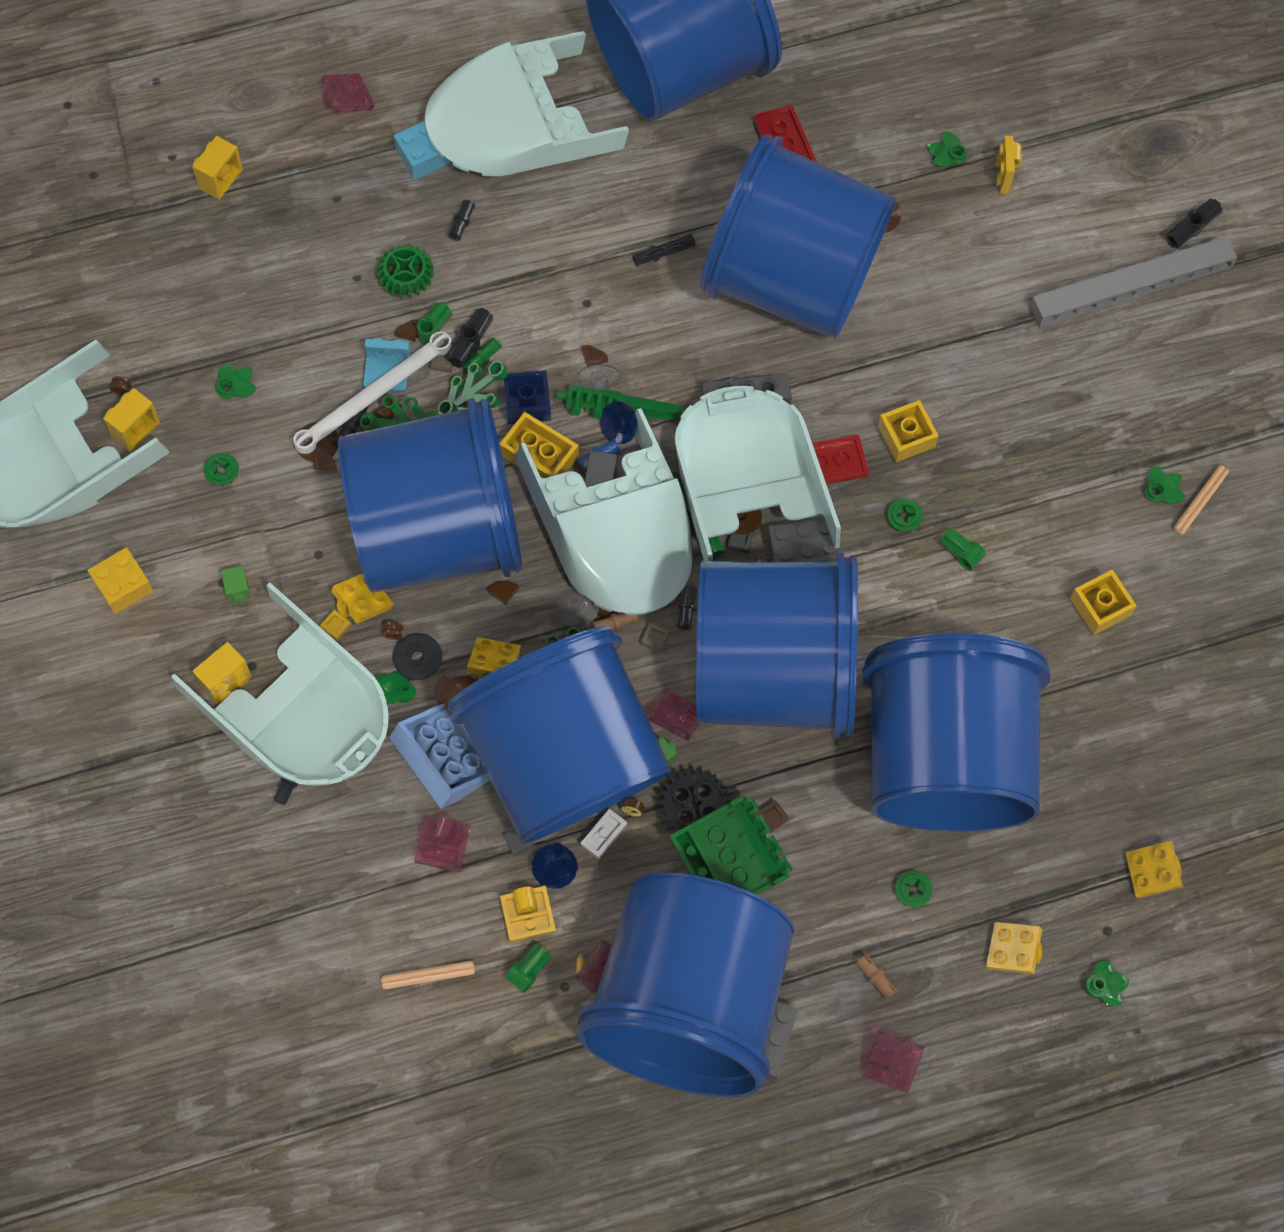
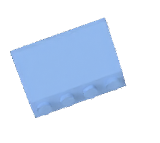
M444 704L399 722L389 737L440 809L458 802L490 780L464 725L452 724L449 718L451 714L446 710Z

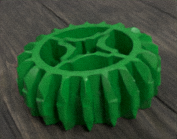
M409 243L406 247L399 244V248L396 249L392 246L391 252L385 250L384 257H380L377 264V278L379 279L380 286L384 287L386 293L391 291L393 297L399 294L401 299L404 295H408L411 299L413 293L419 296L420 290L426 292V285H431V279L434 277V265L431 262V257L426 255L424 249L419 251L417 245L411 248ZM393 266L395 268L394 274L390 276L389 271ZM418 266L422 268L419 275L416 274Z

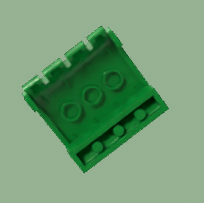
M743 795L669 836L690 875L721 881L755 895L788 879L787 873L793 869L786 856L778 858L777 854L783 851L774 835L769 838L765 835L771 829L763 815L755 817L754 813L759 811V808L752 796L746 799Z

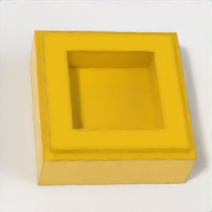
M333 610L320 624V628L338 641L352 624L336 610Z

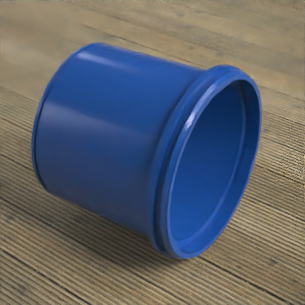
M586 0L587 12L594 35L612 75L635 110L643 118L651 122L750 74L760 78L765 77L777 67L781 60V36L770 0Z
M763 135L749 156L726 205L705 261L700 280V289L703 293L709 292V297L714 300L722 293L828 337L833 336V339H836L872 264L892 214L896 197H891V195L783 148V137L776 136L773 139L771 135Z
M475 398L468 399V409L339 437V464L347 512L361 569L371 593L502 569L504 577L507 578L511 577V572L516 571L519 573L523 569L506 471L488 400L482 398L481 401L476 402Z
M838 553L837 562L707 561L705 563V561H701L696 664V710L698 724L703 722V724L833 729L834 739H840V734H845L846 737L853 734L858 633L857 558L852 555L844 557V553Z
M610 626L596 627L577 633L525 655L474 682L455 695L448 703V711L452 712L449 717L452 724L464 725L519 839H522V844L538 840L586 819L637 794L672 773L617 653V649L621 647L623 641L620 636L614 635L615 630Z
M941 633L894 640L878 646L869 653L862 669V680L871 689L872 813L877 818L888 823L915 829L966 832L1014 827L1028 823L1038 817L1040 814L1041 690L1050 682V669L1042 652L1026 643L1004 637L969 633Z
M651 873L638 877L632 882L594 1002L583 1007L579 1013L577 1032L580 1042L589 1052L609 1065L661 1086L715 1097H744L756 1093L763 1086L770 1073V1062L764 1055L794 936L792 921L784 912L765 899L721 881L681 873Z

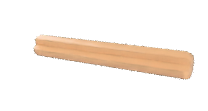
M1222 465L1218 466L1175 524L1174 530L1181 535L1186 532L1228 475L1229 470Z
M473 961L389 974L381 977V984L383 989H390L475 974V967Z

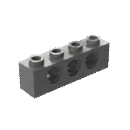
M773 374L766 377L752 376L746 379L730 378L725 381L709 380L702 383V396L725 387L753 386L754 390L763 391L769 389L782 396L783 400L791 405L792 395L788 374Z

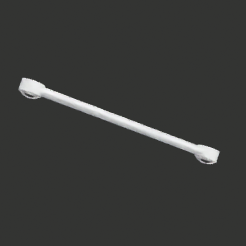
M442 331L434 333L430 337V342L310 429L298 431L293 438L296 450L302 454L313 452L316 448V443L437 355L447 354L452 347L449 334ZM441 340L448 341L445 347H436ZM307 437L313 439L310 445L300 446Z

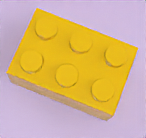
M526 412L522 414L500 443L502 457L518 466L515 458L520 443L525 442L541 478H548L568 472L579 457L578 444Z

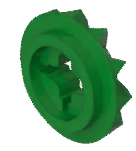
M214 454L204 464V475L213 485L217 484L223 487L224 484H232V481L238 477V462L230 454ZM217 464L219 467L226 468V475L221 472L218 473Z
M899 499L890 505L887 518L890 526L896 528L897 532L901 530L907 533L911 530H916L921 524L923 514L916 502L909 499ZM903 509L904 512H906V515L910 516L908 517L906 523L902 517H899L901 516Z
M909 871L898 878L895 891L897 899L904 906L914 909L916 907H923L930 900L933 887L926 875L918 871ZM918 882L917 891L920 894L914 893L913 896L909 897L910 889L907 887H913Z

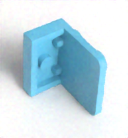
M380 338L366 339L365 351L367 358L363 382L364 388L411 356L409 342L398 339L394 341ZM408 377L389 391L405 392Z

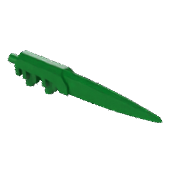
M570 385L568 392L557 391V399L567 400L566 409L570 410L572 406V415L579 416L581 407L586 408V413H590V409H594L593 417L595 419L601 418L603 410L607 411L608 416H611L613 412L616 416L625 417V415L634 416L636 410L641 408L646 418L681 421V416L687 409L686 407L661 401L623 395L619 391Z

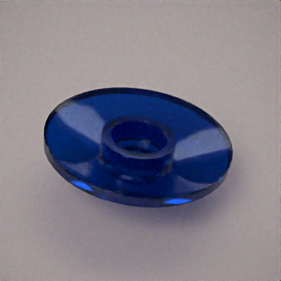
M614 401L603 409L600 425L604 436L609 441L615 439L618 445L630 442L636 435L638 420L635 411L629 404L623 401Z

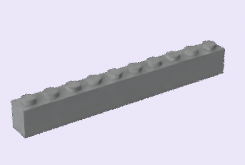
M1227 236L1220 239L1213 238L1201 245L1194 244L1188 249H1178L1165 256L1158 255L1146 262H1136L1130 267L1116 268L1110 273H1100L1091 279H1081L1068 286L1061 285L1046 293L1044 291L1039 292L1033 296L1030 309L1039 328L1230 269L1233 267L1237 256Z

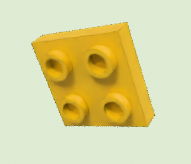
M1005 135L1003 144H999V155H996L995 161L996 168H999V173L996 176V185L1000 186V194H1009L1015 168L1022 164L1021 145L1014 142L1013 136Z
M363 573L334 585L331 590L338 600L337 609L339 614L343 618L352 617L356 624L392 609L394 605L384 591L371 593Z
M477 637L467 665V673L478 675L480 680L499 668L517 660L521 652V645Z
M1167 841L1126 852L1137 898L1183 887L1181 865L1175 854L1173 842Z
M546 886L537 888L522 887L514 890L511 894L500 896L510 943L556 933Z
M995 922L986 967L989 970L1034 975L1036 963H1040L1042 958L1041 927Z

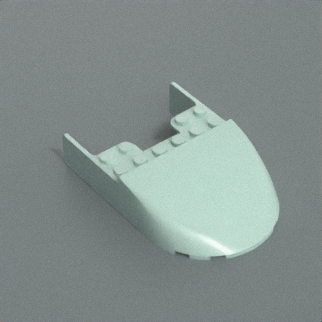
M585 31L511 46L510 42H507L478 55L443 81L431 95L425 112L426 132L435 150L442 157L445 156L452 161L455 167L469 172V170L482 173V176L510 175L621 150L625 146L629 129L625 126L591 134L588 132L581 114L576 108L571 106L556 108L543 77L557 72V59L582 54L586 37Z
M94 340L0 401V527L41 525L85 511L99 504L98 499L169 454L168 449L157 438H154L124 459L111 446H105L95 453L91 451L74 422L88 410V402L78 387L76 378L110 356L108 351L97 340Z
M732 386L717 389L700 397V401L693 406L690 405L684 411L681 421L676 428L675 446L687 509L690 512L705 563L713 561L708 538L735 532L739 527L737 514L778 505L782 515L788 520H800L819 515L824 516L834 547L840 548V523L807 426L802 415L793 404H788L783 400L782 396L769 390L763 392L754 390L753 386Z
M642 409L636 410L631 422V428L642 450L629 453L623 457L621 465L626 476L594 486L586 487L581 475L573 471L541 478L525 442L520 443L515 460L564 571L574 588L582 596L585 595L593 601L595 606L609 612L625 613L624 615L651 613L671 603L684 589L691 573L692 537L690 523L678 479H674Z
M269 582L266 585L269 597L299 624V628L278 648V659L288 669L257 699L245 690H235L213 709L177 675L173 674L171 679L175 688L233 740L245 754L267 770L286 780L304 785L320 786L341 782L363 770L375 758L384 742L389 717L384 692L375 677L360 662Z

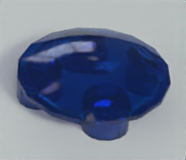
M559 842L540 848L534 855L531 863L532 873L536 881L550 889H560L569 885L574 880L578 870L577 859L573 852Z

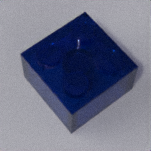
M547 370L508 374L504 379L508 425L515 424L524 412L540 422L551 421Z

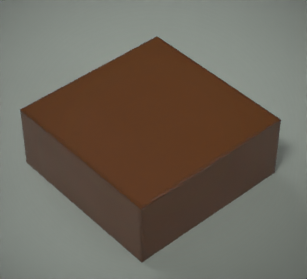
M776 800L756 813L757 817L763 815L771 829L769 833L789 820V817Z

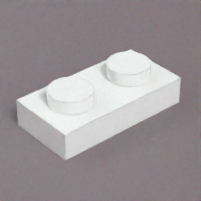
M608 809L580 843V846L599 860L624 830L628 822L611 809Z

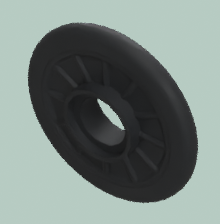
M411 634L401 639L396 645L393 652V663L396 670L402 676L411 680H423L431 677L439 669L442 663V650L434 638L426 634ZM415 652L424 654V658L419 662L413 661L411 656Z

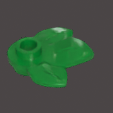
M944 131L942 142L927 144L929 153L935 157L933 164L936 166L948 167L951 164H961L967 158L965 147L960 144V139L951 132Z
M226 363L218 371L219 381L216 384V392L221 398L229 399L233 396L245 398L252 395L257 389L255 385L250 383L252 379V369L250 367L234 370L229 363ZM226 387L231 388L228 391H223Z
M1159 466L1149 472L1147 476L1148 484L1144 490L1145 496L1149 501L1156 503L1164 501L1168 504H1177L1185 499L1186 495L1178 490L1181 482L1180 474L1164 475ZM1152 491H1157L1159 495L1153 494Z
M393 671L391 675L379 674L375 676L384 692L386 702L389 704H394L398 701L408 703L416 696L415 686L409 683V679L402 676L398 671Z
M1105 960L1093 967L1092 975L1085 982V991L1090 997L1100 998L1106 1005L1116 1007L1122 1005L1119 993L1128 987L1129 980L1124 974L1113 972L1111 962Z

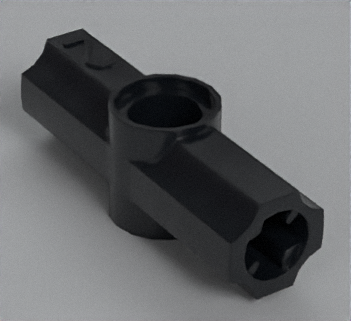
M1210 198L1196 210L1190 211L1183 221L1166 234L1165 238L1172 248L1178 249L1192 237L1198 236L1205 226L1223 212L1221 203L1216 199Z
M476 309L469 322L461 327L460 336L447 355V361L452 366L457 368L464 367L471 354L480 347V340L493 321V315L487 309Z

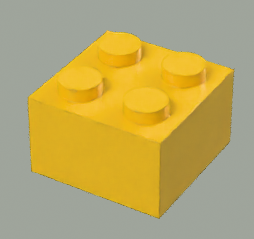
M217 135L212 141L208 142L205 151L194 160L192 166L198 188L218 200L221 199L243 170L238 147Z
M135 388L125 393L121 397L120 402L114 408H110L103 418L111 438L129 452L160 423L154 404Z
M920 400L880 415L878 428L896 463L936 447L939 436Z
M127 547L88 569L94 584L114 615L154 592L149 580Z
M1113 569L1075 588L1070 598L1093 635L1132 616L1137 606Z
M226 642L192 671L198 686L216 705L223 702L238 687L245 686L251 677L246 660L229 642Z

